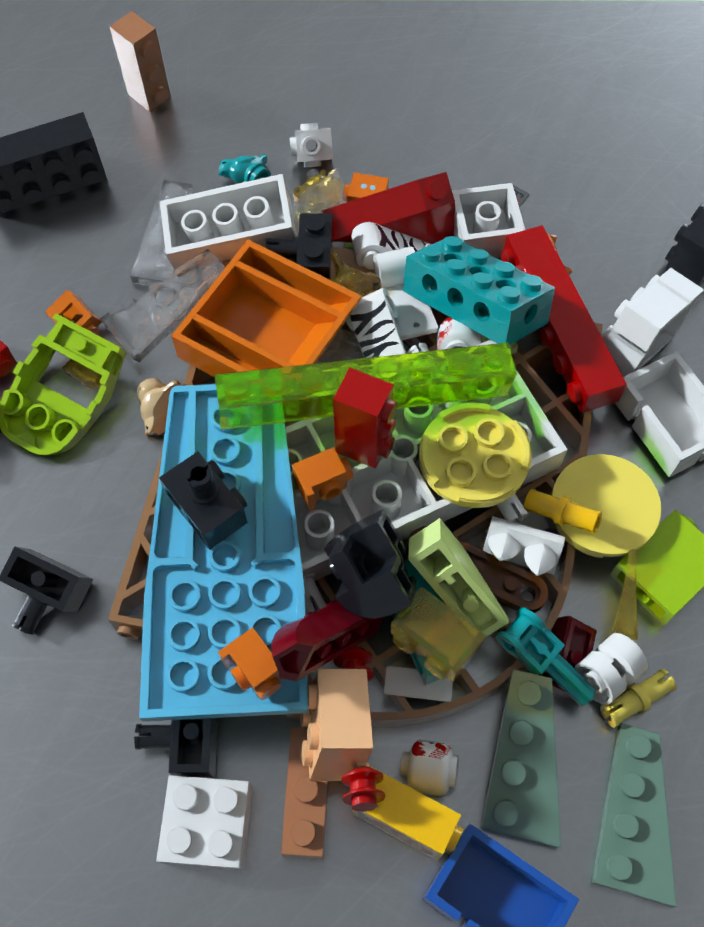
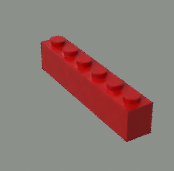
M543 225L507 235L504 250L501 251L502 261L513 264L515 268L529 275L538 276L543 282L555 287L549 321L546 325L539 328V334L543 345L549 347L553 355L555 370L558 374L563 375L567 383V392L570 400L573 403H577L581 413L619 402L627 384Z

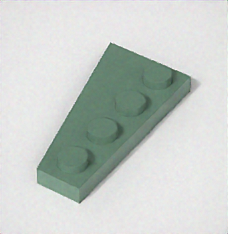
M512 669L481 828L561 848L552 678Z
M621 723L617 729L592 884L665 906L677 907L660 734Z

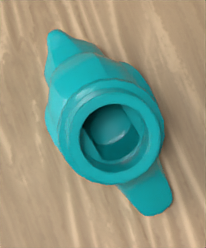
M262 154L260 156H240L236 159H224L220 162L218 175L229 178L237 184L270 177L271 172L265 165L268 161V156Z

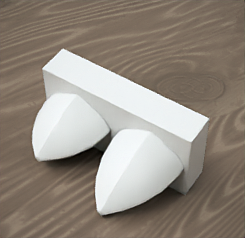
M492 516L483 551L492 554L499 561H508L529 567L536 576L545 573L554 575L564 546L565 537Z

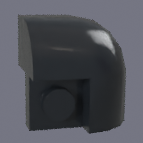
M384 509L349 526L331 539L323 548L330 559L329 564L334 576L338 580L343 581L335 598L346 610L359 617L376 619L392 615L411 606L417 580L414 576H408L403 557L408 556L409 553Z

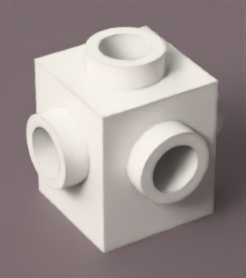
M318 123L300 124L301 130H295V137H290L291 156H297V161L304 162V167L322 166L321 160L333 159L331 128H318ZM308 140H315L316 147L313 150L306 149V142Z

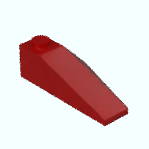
M447 172L418 179L321 211L322 214H332L333 242L352 243V231L357 225L365 222L376 223L430 244L439 242L445 237L454 236L455 200Z

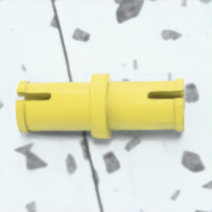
M660 669L641 683H633L627 686L626 692L618 696L612 703L600 706L603 718L607 719L611 716L612 719L608 721V724L615 728L637 712H647L651 709L653 702L677 689L674 678L671 676L665 680L664 677L669 672L665 669Z

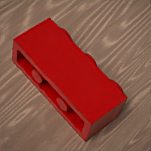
M349 367L333 398L335 450L338 454L375 469L381 457L388 458L395 442V438L391 437L396 425V420L392 418L397 408V402L393 400L394 384Z

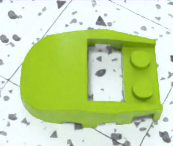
M57 313L52 318L57 323L48 335L44 337L39 334L31 346L34 348L25 361L17 363L12 372L16 374L13 384L9 390L4 391L0 401V429L2 433L17 445L39 455H57L66 452L85 436L111 400L126 355V351L121 347ZM55 351L102 376L99 382L101 387L88 408L81 406L39 382Z

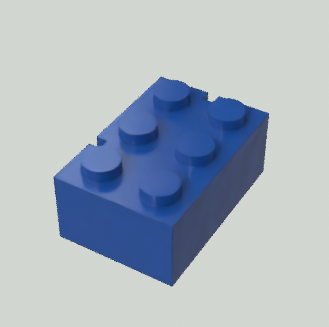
M469 823L462 832L455 850L447 857L423 900L453 922L458 921L460 917L465 919L461 927H565L579 898Z

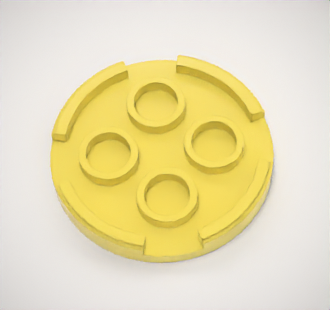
M476 402L457 404L438 413V416L428 425L422 435L419 448L420 468L429 486L445 500L469 508L494 506L512 497L520 489L527 477L532 456L528 436L517 420H512L504 413L491 408L489 404Z
M596 454L577 459L560 473L551 492V496L560 499L566 496L572 499V503L596 511H602V521L596 534H591L588 531L568 524L563 526L556 525L558 532L561 536L565 537V540L570 545L590 556L603 558V556L631 555L641 549L651 539L660 522L661 501L654 483L641 468L621 457Z

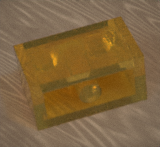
M422 586L415 593L411 606L401 610L391 622L390 633L394 636L392 638L393 642L407 654L415 652L425 660L424 666L435 677L441 680L446 677L452 683L482 647L486 637L485 634Z

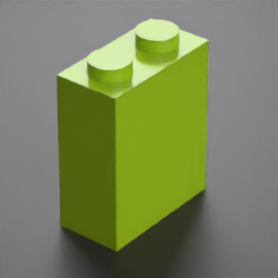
M675 509L658 525L651 539L641 549L631 555L627 554L617 563L610 576L655 619L665 626L704 587V534L697 528L696 523L691 518L682 515Z

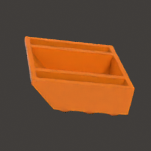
M247 240L171 337L177 357L226 384L277 382L281 388L282 402H288L361 301V295L261 245Z

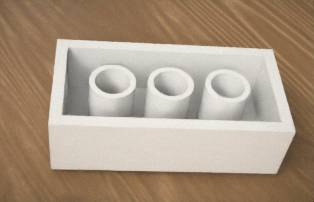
M283 174L160 201L165 252L177 274L222 265L223 260L231 261L247 240L266 248L267 238L295 240L297 236L290 195Z

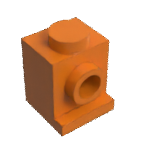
M68 289L45 311L51 319L57 313L95 334L99 333L97 327L102 321L79 296Z
M334 447L292 464L294 481L309 511L316 509L315 501L319 499L329 500L338 496L343 489L347 488V481L354 478L348 460L345 457L340 459Z
M253 627L218 651L227 669L235 665L229 671L243 691L251 687L256 696L264 700L273 695L282 686L280 682L282 678H280L273 660L272 652Z

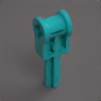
M520 607L516 612L517 618L505 632L500 631L497 634L496 640L532 674H542L545 671L576 703L581 706L588 704L595 697V688L559 654L565 644L546 627L545 623L535 613Z

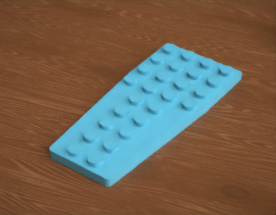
M269 381L175 386L170 390L159 477L198 451L206 462L211 459L216 462L225 476V479L222 481L230 490L235 487L244 497L248 505L244 508L248 523L209 550L166 495L159 479L144 592L139 719L144 722L309 713L308 675L298 681L282 679L280 681L282 686L273 695L261 700L256 696L251 687L246 691L241 689L229 671L235 665L227 669L218 654V651L252 627L272 652L271 645L275 633L283 625L303 618L306 615L304 579L280 385L277 382Z

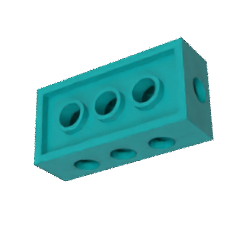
M454 236L445 237L439 242L423 247L421 250L406 256L403 292L503 347L511 345L546 325L549 321L555 287L543 282L538 276L529 275L515 268L509 262H503L490 256L485 250L476 249L464 243L461 238Z

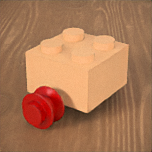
M355 646L333 659L334 664L341 669L318 668L313 684H308L309 713H300L301 727H307V740H303L302 765L309 766L310 781H341L342 784L349 786L350 792L343 795V802L352 805V810L365 812L376 809L378 807L377 803L385 799V793L376 789V784L382 782L384 776L381 772L371 768L370 764L367 763L373 750L368 682L373 679L374 671L366 666L372 662L373 656L362 647Z

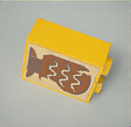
M383 772L381 773L384 779L376 784V789L385 793V799L377 803L378 807L374 810L365 812L352 810V814L436 861L444 853L450 855L451 852L453 853L463 832V828L457 826L461 814Z

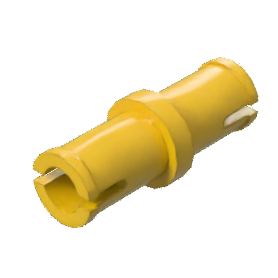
M532 488L524 502V509L527 512H533L553 519V523L563 526L568 524L588 531L591 534H596L602 521V511H596L572 503V499L566 496L560 499Z

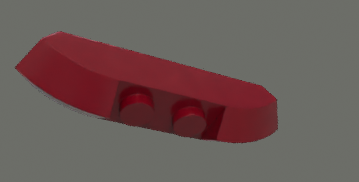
M335 600L314 613L309 612L303 618L283 625L275 633L271 645L272 657L280 678L298 681L374 636L384 617L376 619L359 617L346 610L338 600Z

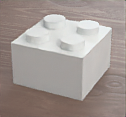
M506 183L452 190L455 200L454 237L461 238L464 243L476 249L487 251L490 256L501 258V251L504 250L506 236L525 230L513 184Z
M169 775L156 861L164 865L244 871L253 787L250 782Z

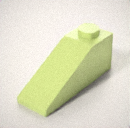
M440 518L409 538V561L477 642L509 623L508 616L466 550Z

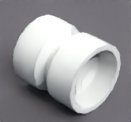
M613 633L596 648V651H592L581 660L574 669L595 688L596 692L593 700L609 705L626 690L627 686L633 684L647 671L648 663L643 651L633 640L623 634Z

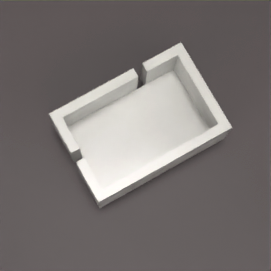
M670 268L662 276L656 274L646 288L640 287L630 301L625 299L620 304L614 314L617 321L614 326L610 325L606 329L602 338L622 374L626 376L642 368L674 338L704 289Z
M678 351L624 376L623 378L627 386L619 402L615 404L628 421L635 420L632 425L633 429L666 475L671 477L693 466L697 460L699 462L703 461L704 385Z

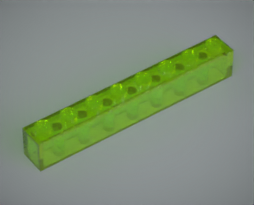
M506 342L215 375V389L220 428L224 430L333 417V398L349 367L394 384L393 400L397 402L396 409L507 396L517 371L509 344Z

